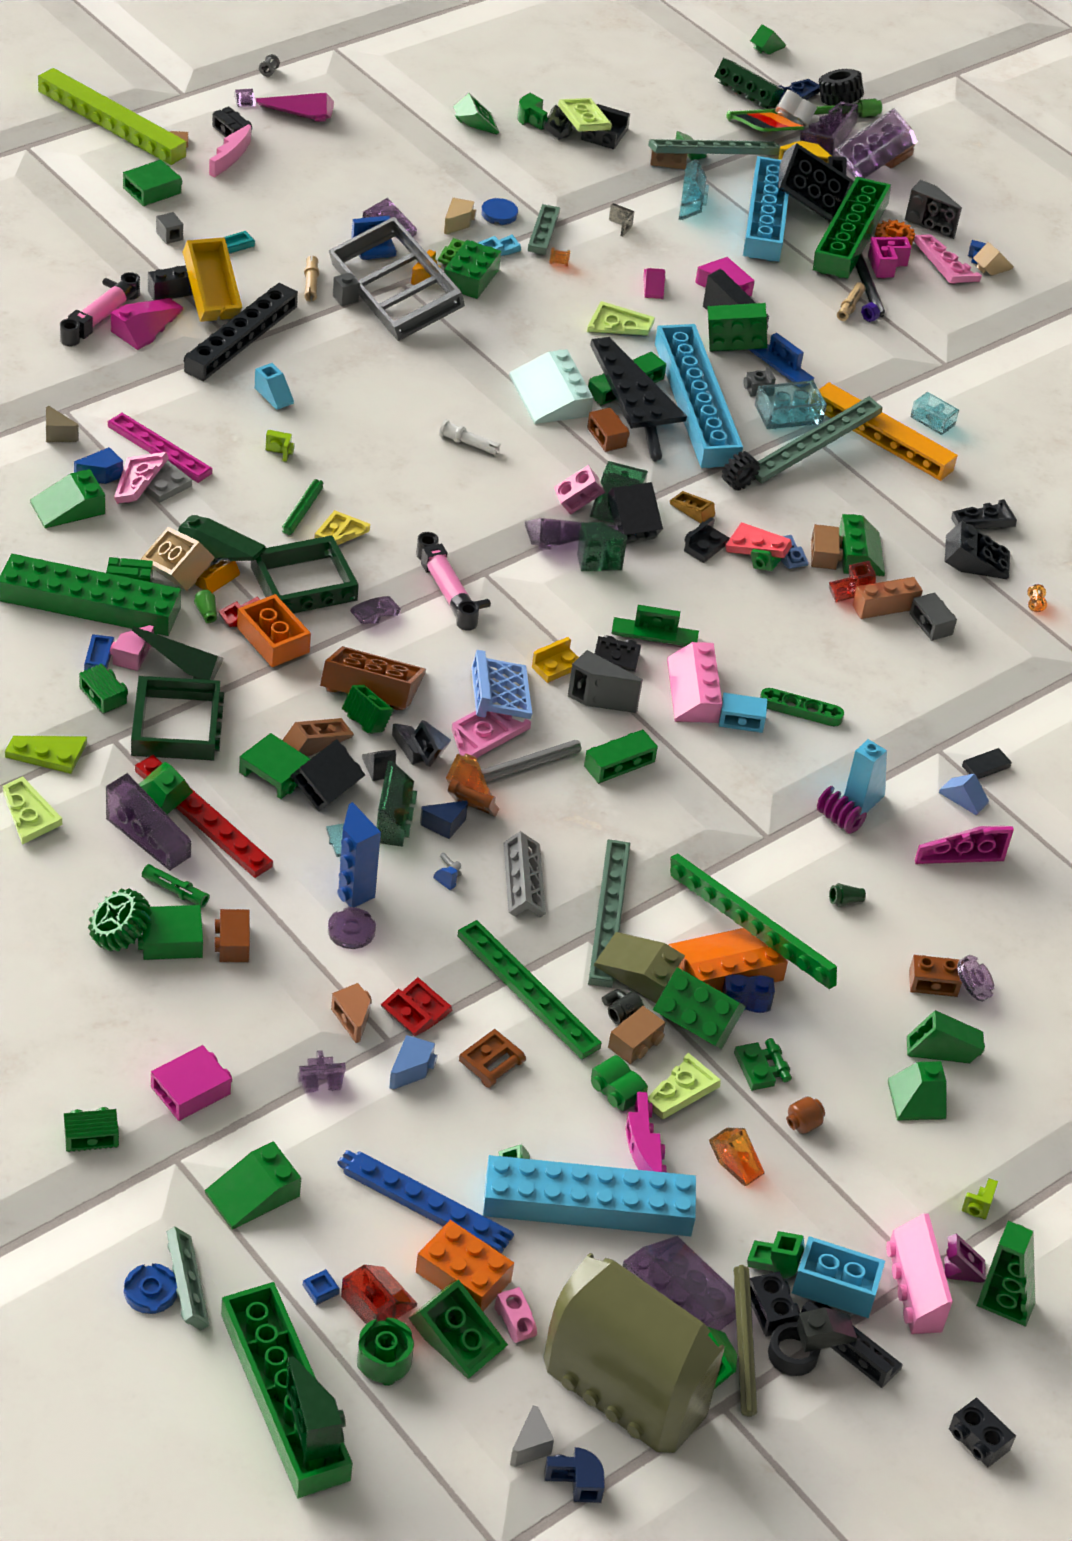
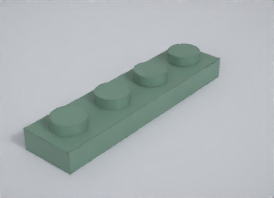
M542 204L528 244L529 252L546 255L560 214V207Z
M174 1226L166 1231L168 1238L167 1246L172 1257V1271L177 1282L176 1292L182 1307L181 1316L187 1324L203 1330L210 1324L192 1238L189 1234Z

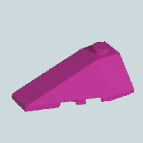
M327 93L256 98V102L260 106L315 119L317 122H323L327 118H331L334 107V100Z
M979 826L920 844L915 857V864L1004 861L1014 828L1013 826Z

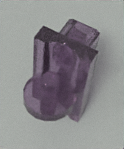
M317 1050L316 1058L307 1059L308 1066H299L298 1082L302 1081L305 1093L318 1091V1080L327 1079L328 1090L342 1089L346 1071L345 1063H333V1056L324 1057L322 1050Z

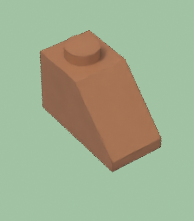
M359 983L332 993L331 1010L355 1043L361 1041L369 1018L370 1004L372 1003L369 992L367 990L364 991Z

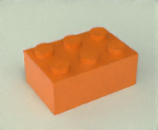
M276 594L238 608V630L271 667L310 653V631Z
M449 1220L420 1250L416 1263V1273L441 1290L459 1279L482 1311L512 1281L514 1268L513 1261L452 1220Z

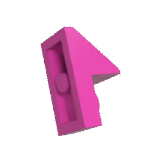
M644 269V297L663 299L665 269Z

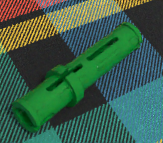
M147 864L142 871L143 878L177 894L181 900L187 899L197 905H201L202 908L209 901L210 895L193 887V884L189 881L183 882L153 867L151 864ZM159 877H161V878H163V879H165V880L171 882V884H169L168 882H166V881L160 879ZM181 887V888H183V889H185V890L191 892L192 894H189V893H187V892H185L184 890L179 889V888Z

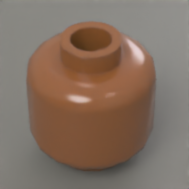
M806 1096L788 1107L786 1120L792 1130L796 1129L799 1133L806 1134L823 1124L826 1113L818 1099Z

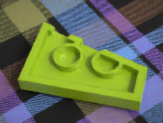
M13 736L5 750V758L72 774L87 745V736Z

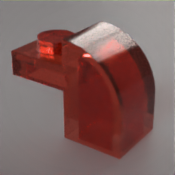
M870 561L849 565V578L829 582V590L835 602L854 599L857 586L876 583V574Z

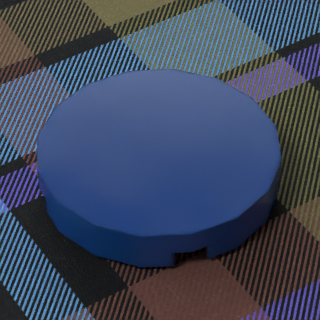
M493 198L483 203L481 215L490 223L499 222V225H506L517 219L518 207L510 200Z
M152 1263V1266H145V1264L137 1266L129 1272L124 1282L126 1302L134 1310L141 1313L155 1314L163 1312L171 1307L177 1299L176 1277L168 1267L161 1264Z

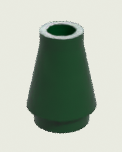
M837 883L832 885L829 890L831 904H835L838 907L864 902L866 898L864 888Z

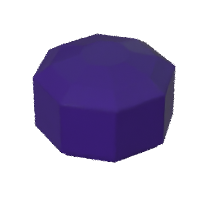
M870 302L862 306L861 314L866 321L872 322L879 318L880 310L876 304Z

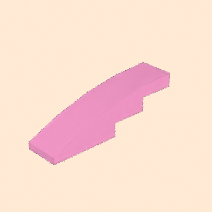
M247 125L224 138V145L218 147L217 154L209 159V175L213 177L218 176L242 156L251 142V125Z

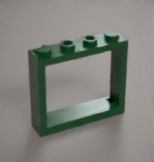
M333 535L268 547L254 561H251V569L265 597L276 594L293 614L358 601L359 584ZM331 558L344 583L280 595L268 569Z
M138 676L131 735V756L150 757L154 755L158 758L214 761L215 751L220 752V738H216V736L221 735L222 722H218V719L223 718V706H219V703L224 704V692H220V681ZM147 697L212 701L209 741L143 737Z

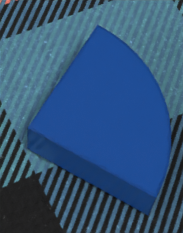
M453 867L441 868L435 872L433 878L451 891L456 887L458 870Z

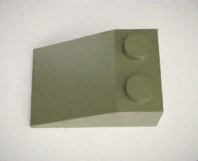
M616 932L593 966L654 1003H657L677 967H680L685 955L663 942Z

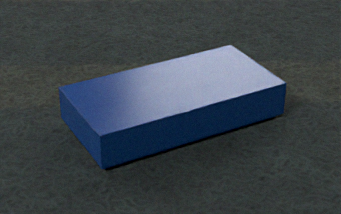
M92 634L84 663V670L91 669L100 663L108 669L111 658L110 648L114 642V637Z

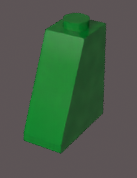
M936 1010L906 1036L907 1055L910 1057L970 1064L985 1051L983 1031Z

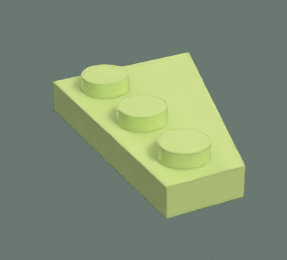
M601 301L587 326V332L648 335L654 324L655 317Z
M687 1053L683 1058V1062L679 1066L676 1065L671 1071L670 1077L666 1081H662L648 1096V1103H652L653 1112L663 1120L718 1089L721 1080L691 1054Z

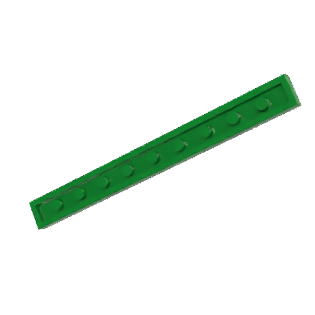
M677 853L670 857V873L675 880H678L689 890L703 898L704 901L710 903L721 913H724L736 924H739L753 936H756L768 947H771L785 959L799 967L800 970L813 977L817 982L828 989L837 985V966L680 854Z

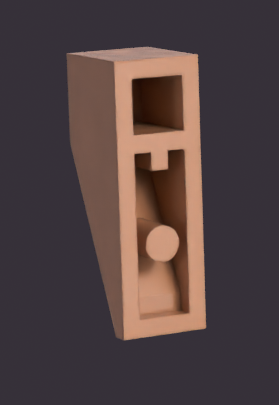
M342 718L302 721L293 724L283 738V741L305 756H311L322 751L336 739L339 742H343L352 738L354 734Z

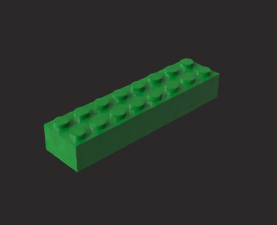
M860 177L855 178L815 250L814 271L835 275L839 278H849L889 203L891 184Z
M12 553L0 575L1 602L130 629L133 626L142 628L151 625L154 626L155 634L169 636L181 609V588Z
M271 1282L222 1297L221 1317L297 1499L350 1482L353 1462L344 1442L340 1443L339 1455L305 1461L286 1391L288 1357L294 1356L315 1379L316 1377L275 1283Z

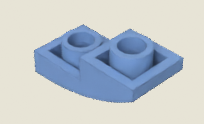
M792 535L783 536L791 539L792 547L785 558L781 559L782 563L788 569L808 566L809 562L802 547H797Z

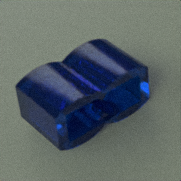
M738 974L725 976L722 993L746 1006L744 1010L755 1013L771 1011L775 994L774 979L762 975L750 978Z

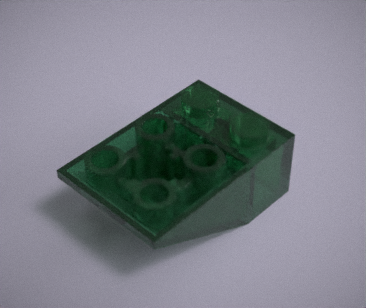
M608 461L600 481L605 493L595 499L590 517L614 523L607 494L613 487L646 483L648 471Z

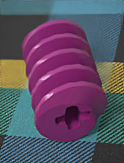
M829 786L818 799V812L824 813L826 818H830L833 823H836L839 828L844 829L846 833L856 832L864 823L867 813L860 815L862 811L860 806L854 808L855 802L850 801L847 803V796L840 798L841 792L836 791L834 793L835 788Z

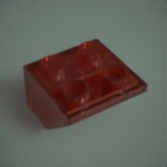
M364 1264L342 1279L341 1297L365 1324L375 1319L377 1321L386 1320V1318L398 1319L417 1307V1302L383 1266Z

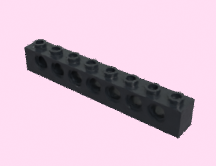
M277 283L215 333H212L206 340L199 343L197 347L188 352L183 360L184 372L204 382L297 308L298 291Z

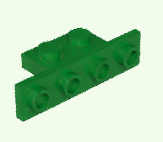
M638 605L635 620L614 617L611 634L687 646L692 642H698L699 630L678 627L681 611Z

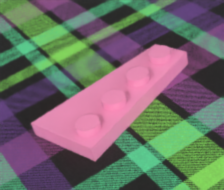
M932 235L915 236L914 242L949 283L980 282L982 275L978 272L974 274L971 271L970 265L959 262V257L955 253L946 251L947 247Z

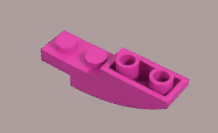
M637 1092L635 1112H628L625 1127L630 1153L638 1170L667 1173L666 1165H662V1160L665 1159V1144H661L660 1133H654V1124L649 1123V1118H652V1103H648L647 1092Z

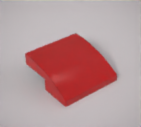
M419 977L411 982L403 991L398 988L381 1003V1007L414 1036L427 1031L453 1011L452 1006Z

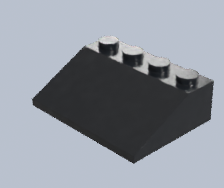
M796 143L784 152L779 165L778 188L831 222L854 180Z

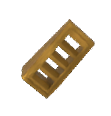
M682 491L670 500L672 506L699 523L715 516L714 502Z

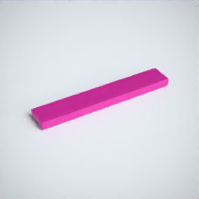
M123 412L108 421L110 429L150 454L166 452L169 457L168 461L197 483L210 476L213 472L212 467Z

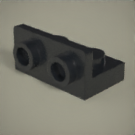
M555 105L551 109L543 127L559 141L564 135L567 137L573 130L571 121L560 107Z
M712 517L705 522H701L693 531L688 532L684 539V552L702 563L723 549L730 539L713 528L715 519Z
M608 635L598 636L594 654L624 670L636 672L641 645L633 640L621 641Z

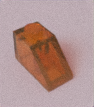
M457 754L446 777L448 783L450 784L454 779L459 781L462 786L486 796L488 794L492 795L482 768L477 762L478 759L469 754L464 756Z
M727 1127L709 1139L718 1162L743 1186L749 1185L765 1174L745 1128Z

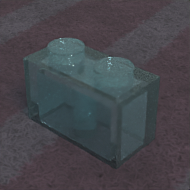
M926 392L914 401L910 417L943 435L956 425L959 409Z

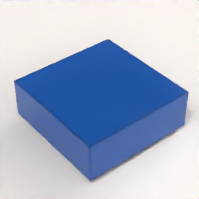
M326 1269L303 1280L302 1286L315 1305L340 1293V1288Z

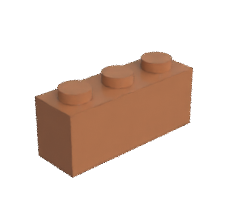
M915 577L857 586L853 607L860 619L910 611L913 598L922 596L923 590Z

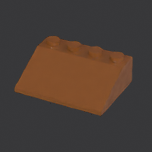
M342 646L325 660L320 686L326 687V690L338 693L341 691L348 695L352 685H365L386 704H389L392 709L403 710L411 704L426 669Z

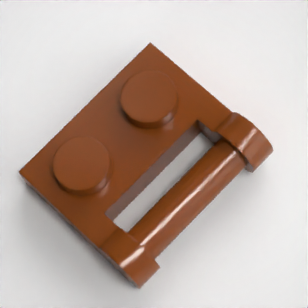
M454 779L450 782L448 793L454 800H467L468 806L496 817L499 807L495 804V796L490 794L486 796L460 785V782Z
M493 1029L459 1055V1061L477 1075L487 1088H490L496 1084V1080L515 1065H521L525 1062L526 1056L521 1049L496 1029ZM506 1053L510 1056L491 1072L487 1069V1067Z

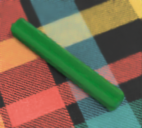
M314 479L283 524L282 532L284 534H293L323 489L324 483L322 480Z

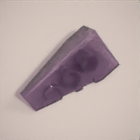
M547 518L525 521V527L531 544L539 545V549L551 550L552 546L618 530V526Z

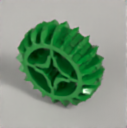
M121 888L118 893L113 891L110 897L105 896V900L102 903H98L99 907L92 911L94 916L89 918L90 924L88 929L90 930L89 935L100 948L102 947L110 952L113 950L119 952L122 947L127 949L130 943L135 944V940L138 937H142L141 933L148 929L146 924L151 922L149 916L152 914L149 902L141 893L130 888L127 890Z

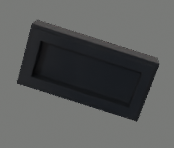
M1000 748L964 760L962 767L969 775L975 774L977 779L1010 768L1012 762Z

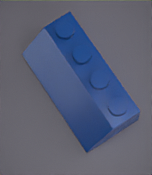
M353 802L348 806L343 826L339 887L337 890L341 901L346 902L351 909L375 898L381 837L379 829Z

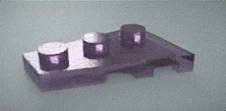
M388 197L363 211L362 218L395 217L412 237L417 234V228Z

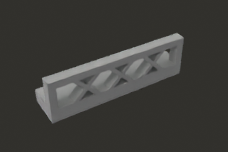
M520 831L504 842L508 911L516 917L526 909H529L539 917H542L546 912L540 844Z

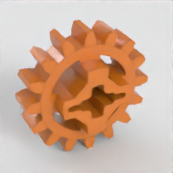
M888 219V222L883 220L881 224L878 223L875 230L876 237H907L911 246L914 242L915 233L914 229H910L911 225H905L904 221L899 223L898 220Z

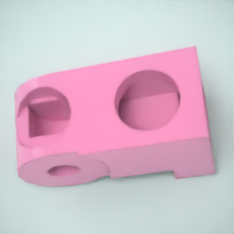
M520 1287L497 1294L494 1308L497 1314L502 1316L513 1342L517 1343L536 1337V1323Z

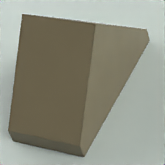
M47 406L46 442L79 441L78 424L54 408Z

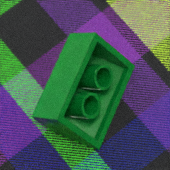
M842 514L839 536L843 537L840 548L843 549V574L885 576L879 531L863 515Z

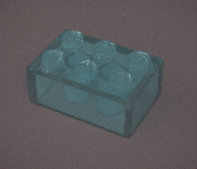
M814 380L758 386L755 399V407L767 429L822 424L827 406Z

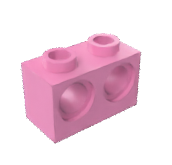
M589 465L554 487L560 503L570 515L605 493L599 477Z

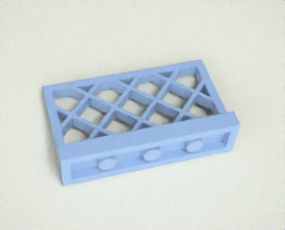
M476 650L471 667L476 716L485 718L487 711L531 719L532 707L526 665L486 658L485 651Z

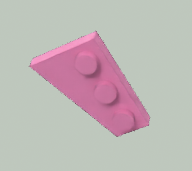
M162 452L127 458L114 496L116 503L137 501L169 459L167 453Z

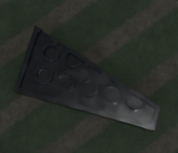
M610 337L591 339L590 346L631 429L686 422L687 415Z

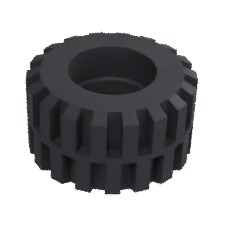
M833 70L819 78L821 101L826 105L839 106L851 104L861 99L864 95L862 73L858 70Z

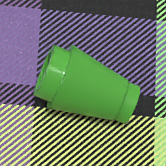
M201 590L196 593L194 604L206 623L215 622L217 620L215 595L209 590Z

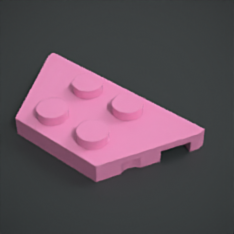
M476 711L452 723L451 730L462 763L465 765L529 730L531 722L527 719L521 722L512 719L511 715L487 711L485 718L476 716Z

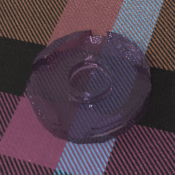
M348 907L343 908V911H336L332 914L328 921L327 932L330 939L336 945L348 949H357L368 945L374 939L376 923L367 911Z
M965 956L957 964L960 980L973 998L983 1002L994 994L991 991L994 989L992 975L983 963L979 964L977 962L978 958L976 956Z

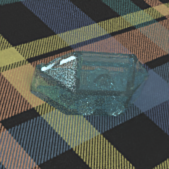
M693 160L686 164L679 220L702 213L703 205L706 206L709 185L706 184L707 177L699 160Z

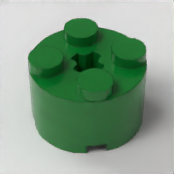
M386 1318V1320L382 1321L375 1319L368 1322L362 1328L359 1335L358 1369L369 1379L380 1382L385 1386L393 1385L395 1381L403 1378L411 1368L414 1341L410 1328L395 1318Z

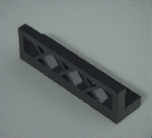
M808 1301L802 1306L801 1313L825 1307L832 1308L819 1302L813 1304L811 1301ZM853 1326L857 1341L830 1348L883 1388L902 1369L903 1364Z

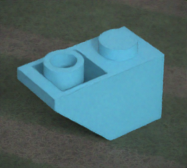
M273 363L255 369V389L276 410L294 404V399L284 374Z

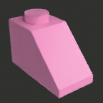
M148 625L140 628L154 633V626ZM133 631L122 633L117 641L112 643L110 648V655H113V665L138 671L152 646Z

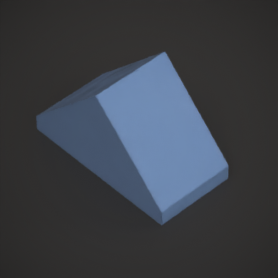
M975 774L951 778L939 790L940 794L975 815L989 802Z

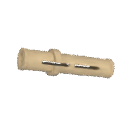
M311 256L307 257V265L304 269L306 277L304 297L309 302H311V296L312 301L317 299L319 260L315 256H312V261Z
M856 283L847 299L841 303V308L837 312V318L840 321H846L849 315L855 311L857 302L866 290L864 284Z

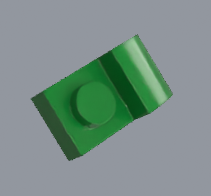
M528 93L520 98L517 119L522 125L529 123L540 130L545 129L543 126L547 120L548 112L542 109L543 99L532 93Z
M778 1231L774 1243L754 1240L747 1259L748 1267L772 1271L773 1273L780 1271L783 1279L794 1276L804 1253V1236Z

